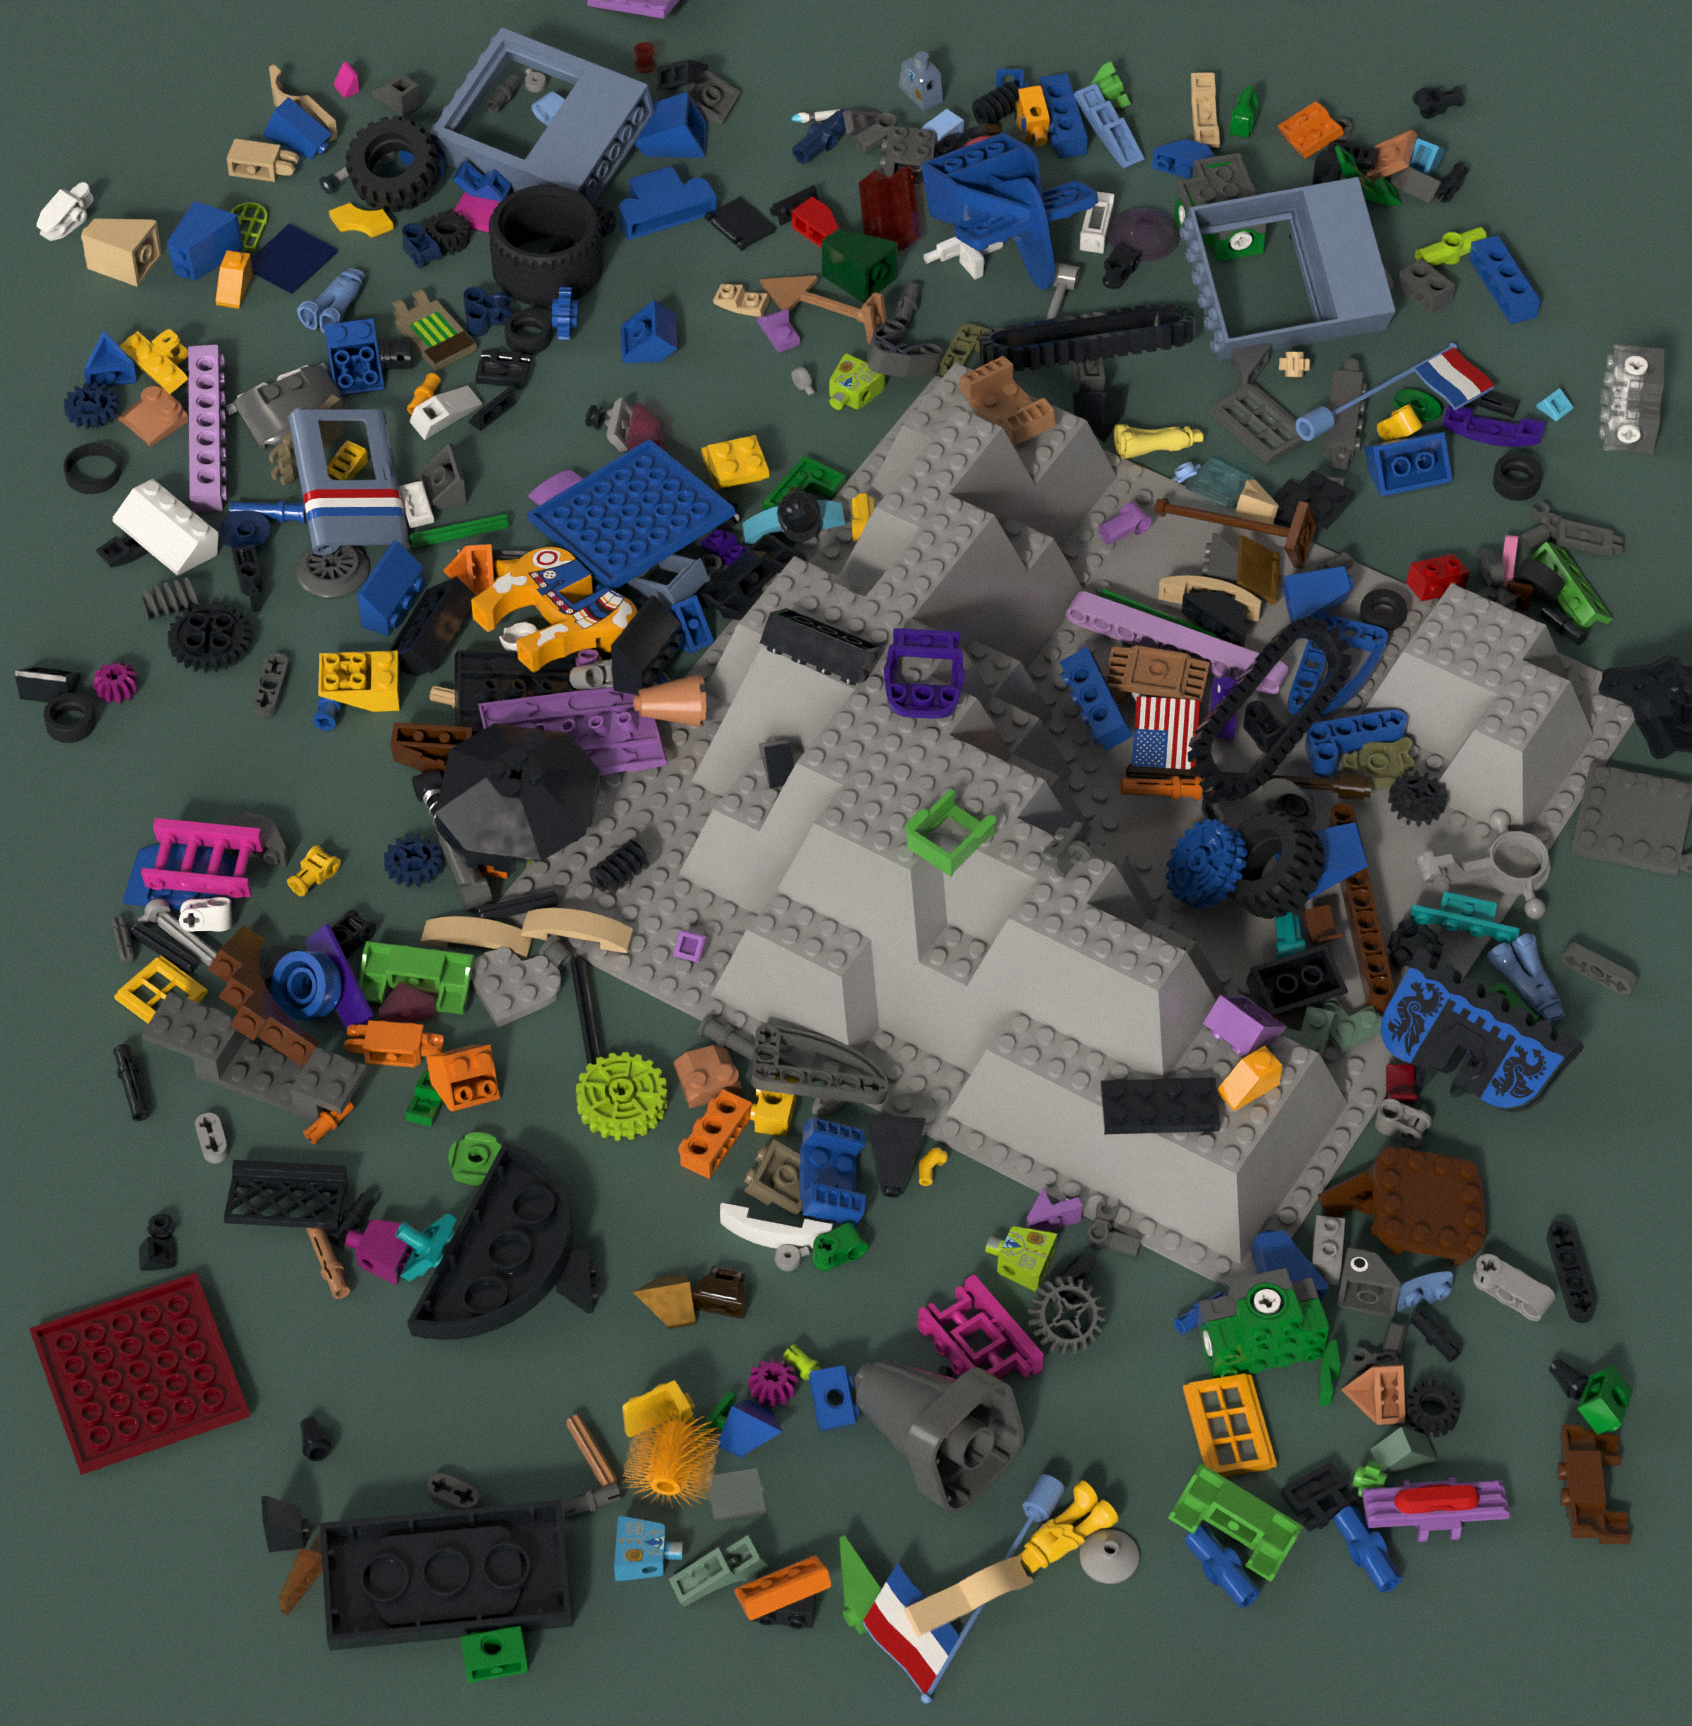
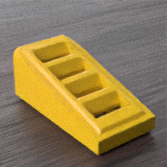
M347 440L327 466L329 478L334 480L331 478L334 476L339 480H352L368 463L366 449Z

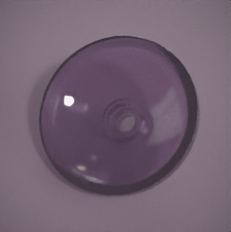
M1134 207L1119 213L1113 218L1109 225L1108 239L1113 249L1116 245L1120 244L1141 253L1140 261H1155L1170 255L1177 248L1180 240V229L1177 222L1170 215L1159 209Z

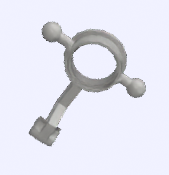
M1498 810L1490 815L1489 825L1492 829L1498 831L1500 836L1487 849L1483 859L1461 863L1452 853L1439 856L1438 853L1427 851L1420 857H1417L1415 863L1424 885L1434 887L1444 881L1448 886L1488 879L1501 892L1511 895H1524L1526 900L1524 906L1525 914L1531 919H1539L1545 914L1546 908L1544 902L1536 898L1534 892L1538 891L1547 882L1551 870L1548 850L1543 842L1533 834L1523 831H1509V815L1502 810ZM1508 846L1524 847L1537 856L1541 869L1529 878L1512 877L1498 868L1495 863V855L1501 849Z

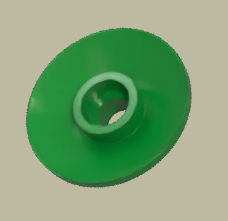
M1400 390L1395 393L1393 403L1397 409L1410 404L1421 421L1435 420L1439 418L1442 411L1440 404L1433 397L1417 390Z

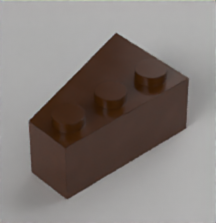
M394 722L390 744L393 760L425 773L438 769L443 779L450 749L474 736L473 727Z

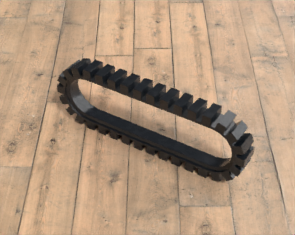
M1152 304L1151 308L1141 305L1135 306V310L1128 307L1121 308V312H1117L1114 309L1106 311V314L1094 312L1092 316L1087 314L1077 315V318L1067 316L1063 317L1062 321L1054 318L1048 319V323L1040 320L1034 321V325L1027 322L1020 323V327H1016L1014 324L1005 326V329L997 327L991 329V332H984L980 336V360L985 365L1004 356L1013 364L1014 371H1024V368L1027 367L1031 370L1040 369L1041 365L1045 368L1055 367V363H1058L1060 366L1069 365V361H1073L1075 364L1084 362V359L1095 361L1099 360L1100 356L1104 359L1113 358V354L1122 357L1128 356V352L1135 355L1142 354V350L1147 352H1155L1157 348L1168 350L1171 349V345L1181 347L1195 339V315L1192 310H1187V308L1182 306L1175 308V305L1166 304L1164 307H1160V304Z
M1305 617L1302 620L1299 618L1276 633L1271 639L1272 641L1264 647L1263 652L1254 659L1255 661L1249 665L1246 672L1239 677L1238 682L1229 689L1230 692L1224 695L1220 700L1221 702L1214 707L1212 713L1204 719V723L1199 725L1194 731L1196 735L1190 739L1188 745L1192 750L1187 752L1188 762L1197 763V765L1190 770L1194 778L1203 776L1199 785L1205 791L1213 787L1211 796L1218 799L1225 796L1226 801H1235L1238 798L1242 799L1264 785L1270 778L1269 776L1278 768L1277 765L1285 760L1286 755L1302 739L1303 734L1311 728L1312 723L1319 718L1320 713L1328 707V703L1337 696L1336 693L1345 686L1344 681L1349 678L1351 670L1347 668L1352 664L1351 655L1343 654L1344 651L1349 649L1346 641L1337 642L1336 640L1341 633L1335 627L1327 631L1329 622L1322 619L1315 622L1314 617ZM1304 638L1313 641L1322 649L1327 659L1328 668L1324 680L1244 778L1234 779L1227 777L1218 769L1213 760L1212 744L1216 736L1297 639Z

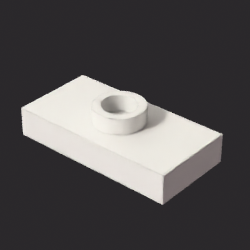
M418 481L399 486L409 528L434 523L423 482Z

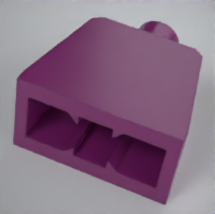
M374 1219L370 1221L365 1233L351 1229L347 1234L345 1245L356 1249L358 1266L392 1284L398 1285L401 1278L400 1275L413 1250V1247L395 1237L396 1231L402 1223Z

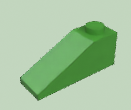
M843 1535L839 1537L844 1601L842 1613L847 1624L850 1627L854 1626L861 1635L867 1631L862 1621L880 1593L881 1588L846 1536Z

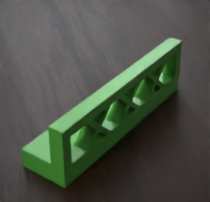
M1546 541L1529 558L1551 568L1563 579L1565 586L1557 600L1566 614L1571 616L1573 622L1586 631L1596 620L1606 624L1613 620L1563 547Z

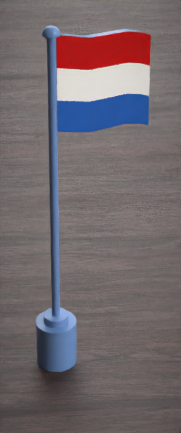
M1450 343L1448 348L1332 412L1323 406L1316 408L1298 418L1295 427L1298 435L1303 440L1310 441L1333 428L1335 415L1413 372H1416L1428 387L1443 397L1452 406L1454 411L1493 390L1494 385L1484 373L1469 363L1457 351L1458 347L1455 343Z
M1041 1474L1022 1504L1028 1519L1004 1560L1013 1557L1033 1521H1047L1065 1492L1064 1485L1056 1478L1046 1474ZM897 1563L862 1623L874 1641L905 1670L922 1693L921 1701L928 1704L932 1701L930 1698L985 1604L973 1611L960 1635H958L950 1623H947L917 1637L904 1609L927 1597L912 1584L899 1563Z

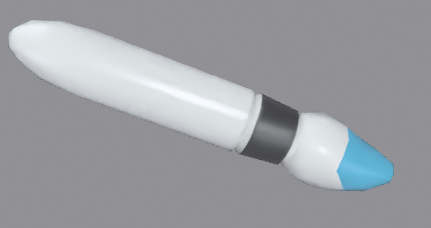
M841 109L811 112L808 114L801 112L794 115L792 121L800 123L823 121Z

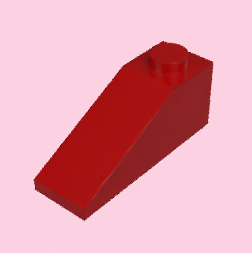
M810 197L792 211V228L820 248H822L823 239L839 229L830 208L814 197Z

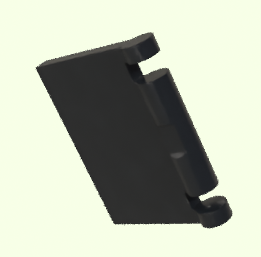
M740 197L712 212L708 211L704 216L734 245L737 244L741 251L776 232V228Z

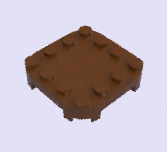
M1386 1147L1383 1149L1369 1169L1367 1178L1372 1179L1374 1223L1370 1227L1372 1236H1378L1380 1241L1390 1248L1388 1253L1399 1256L1402 1251L1449 1258L1452 1259V1265H1463L1466 1261L1474 1258L1485 1243L1486 1237L1483 1189L1477 1165L1471 1161H1464L1456 1157L1406 1148Z

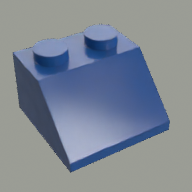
M653 300L622 324V361L624 363L661 362L669 355H672L677 350L675 313Z

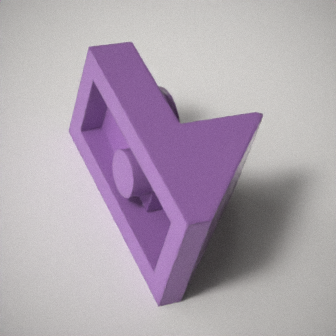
M789 309L777 310L756 318L757 323L778 353L800 345V337L789 323Z
M1043 1188L1027 1217L1026 1228L1049 1232L1079 1223L1082 1217V1204L1077 1197L1070 1200L1064 1199L1051 1205Z

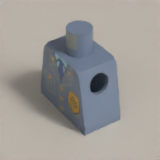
M921 51L917 52L914 57L904 61L899 79V87L923 112L942 104L941 74L929 61V55Z

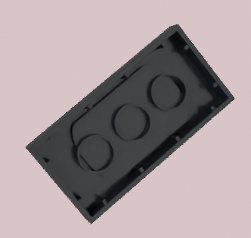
M561 1500L320 1523L326 1633L330 1651L460 1638L461 1636H467L471 1632L495 1631L505 1626H521V1632L572 1627Z

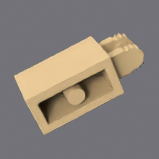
M234 139L227 156L229 176L271 182L276 181L278 174L293 175L294 165L299 160L295 152L281 150L280 145Z

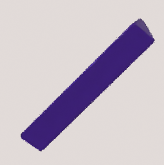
M329 923L325 924L305 941V945L308 951L323 952L339 969L342 988L339 1001L335 1007L346 1030L349 1025H368V1020L371 1021L374 1014Z

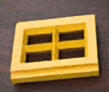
M160 956L159 958L156 957L121 987L118 993L114 995V998L148 1024L156 1013L151 1006L161 998L165 999L166 994L176 985L190 995L187 999L198 1003L205 998L204 996L208 994V990L166 958ZM157 972L171 981L161 991L147 981ZM143 984L157 994L147 1003L132 994Z

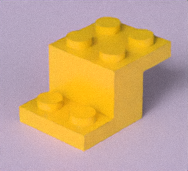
M756 435L715 443L701 448V455L714 491L769 478V469Z

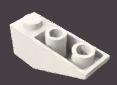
M467 385L435 395L416 406L409 422L421 437L426 440L478 409L483 403Z

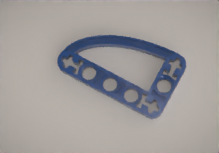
M1328 614L1316 617L1315 622L1319 619L1329 622L1327 631L1335 627L1341 633L1336 639L1337 642L1345 640L1349 647L1371 652L1359 672L1341 691L1336 693L1337 696L1328 703V707L1320 713V716L1333 712L1348 703L1368 683L1376 671L1387 646L1388 633L1385 629ZM1346 630H1353L1357 635L1350 637L1345 635L1344 632ZM1311 640L1307 641L1288 697L1287 709L1292 715L1298 712L1319 686L1327 663L1322 649L1314 648L1312 646L1314 642ZM1316 662L1319 664V667L1309 668L1306 663ZM1301 681H1309L1313 686L1307 688L1299 683ZM1299 697H1304L1301 705H1297Z

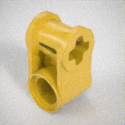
M1408 404L1395 410L1390 418L1377 424V431L1380 437L1388 442L1401 437H1407L1419 430L1423 425L1411 405Z

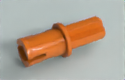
M349 1101L342 1114L329 1109L326 1112L322 1111L320 1117L303 1131L304 1136L307 1140L312 1138L310 1141L312 1144H317L331 1129L335 1130L337 1128V1124L353 1110V1104Z

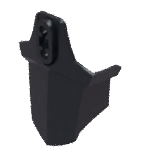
M1666 655L1651 664L1620 668L1611 667L1602 673V681L1598 688L1600 695L1618 700L1632 707L1636 726H1638L1646 739L1654 758L1662 759L1675 751L1692 753V666H1683L1679 658Z

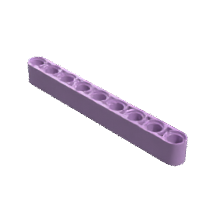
M1079 591L1075 595L1065 613L1067 619L1075 625L1130 645L1186 653L1192 658L1210 662L1208 673L1220 677H1230L1238 680L1260 654L1085 591ZM1279 661L1256 690L1267 694L1278 693L1289 673L1288 667Z

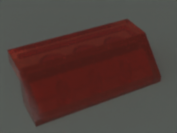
M905 165L890 178H887L875 169L858 182L864 235L898 243V251L906 249L920 238L912 169Z

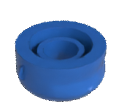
M321 951L291 952L285 955L274 969L271 980L272 997L290 1019H321L334 1010L341 995L342 983L339 969ZM310 977H311V980H312V990H311V993H309V987H308V983H309Z

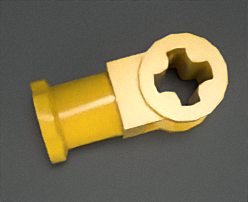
M315 845L300 862L301 870L295 876H290L287 879V884L295 894L300 897L305 896L308 893V889L315 882L321 885L326 879L332 878L337 873L341 860L337 856L328 855L321 846Z

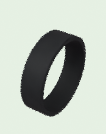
M90 443L81 445L73 449L64 460L66 481L73 490L79 493L98 494L105 492L118 482L121 475L117 453L112 448L103 444ZM88 456H103L111 459L116 464L115 469L109 476L95 482L79 481L69 474V470L75 462Z

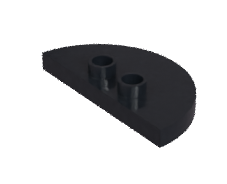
M503 1143L444 1252L442 1260L437 1265L407 1321L411 1336L425 1339L454 1340L474 1337L497 1330L529 1312L555 1286L569 1260L573 1242V1222L562 1186L551 1170L539 1159L518 1147Z

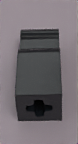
M252 544L232 548L233 562L240 591L244 595L250 596L252 611L259 612L262 608L259 593L263 589L255 546ZM244 552H245V554H246V558H247L246 560H244V556H243V553H244Z

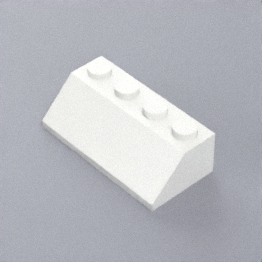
M154 479L133 488L113 516V522L177 576L217 556L218 532Z

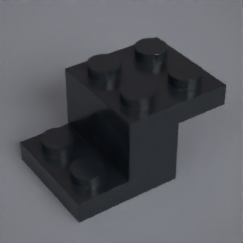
M1312 470L1300 484L1288 480L1272 497L1278 504L1274 524L1290 528L1298 502L1302 501L1309 503L1317 520V525L1328 529L1355 499V492Z

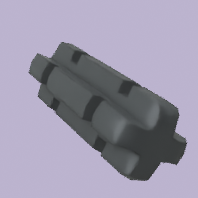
M124 916L113 917L111 923L120 961L123 964L132 963L135 960L126 918Z

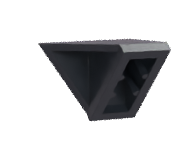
M1122 388L1072 392L1074 415L1086 420L1094 435L1104 443L1124 414Z

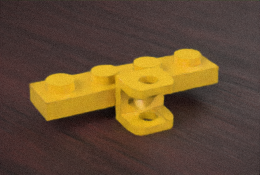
M171 329L165 330L151 342L137 331L119 346L138 367L169 395L188 380L185 373L177 367L188 356V350L180 343V338Z

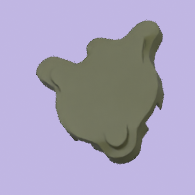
M1404 737L1392 743H1365L1361 750L1354 751L1352 754L1343 757L1342 768L1346 772L1365 773V776H1372L1371 788H1390L1395 783L1397 777L1403 779L1406 771H1413L1415 768V761L1409 755L1413 749V741L1408 737Z

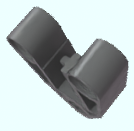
M895 320L884 321L873 333L867 351L868 368L873 372L898 377L930 376L936 374L943 354V349L933 343H923L906 349L907 345L905 343L901 344L905 326Z

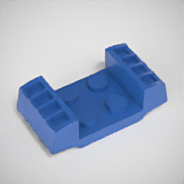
M815 1117L810 1118L803 1125V1138L800 1148V1199H802L803 1215L828 1220L829 1222H837L841 1225L853 1223L857 1226L864 1215L866 1200L865 1194L856 1192V1156L865 1146V1132L863 1129Z

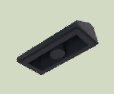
M511 385L477 411L469 420V424L481 431L515 405L514 387Z

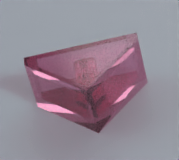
M399 982L379 1008L380 1020L395 1023H413L435 1018L433 997Z

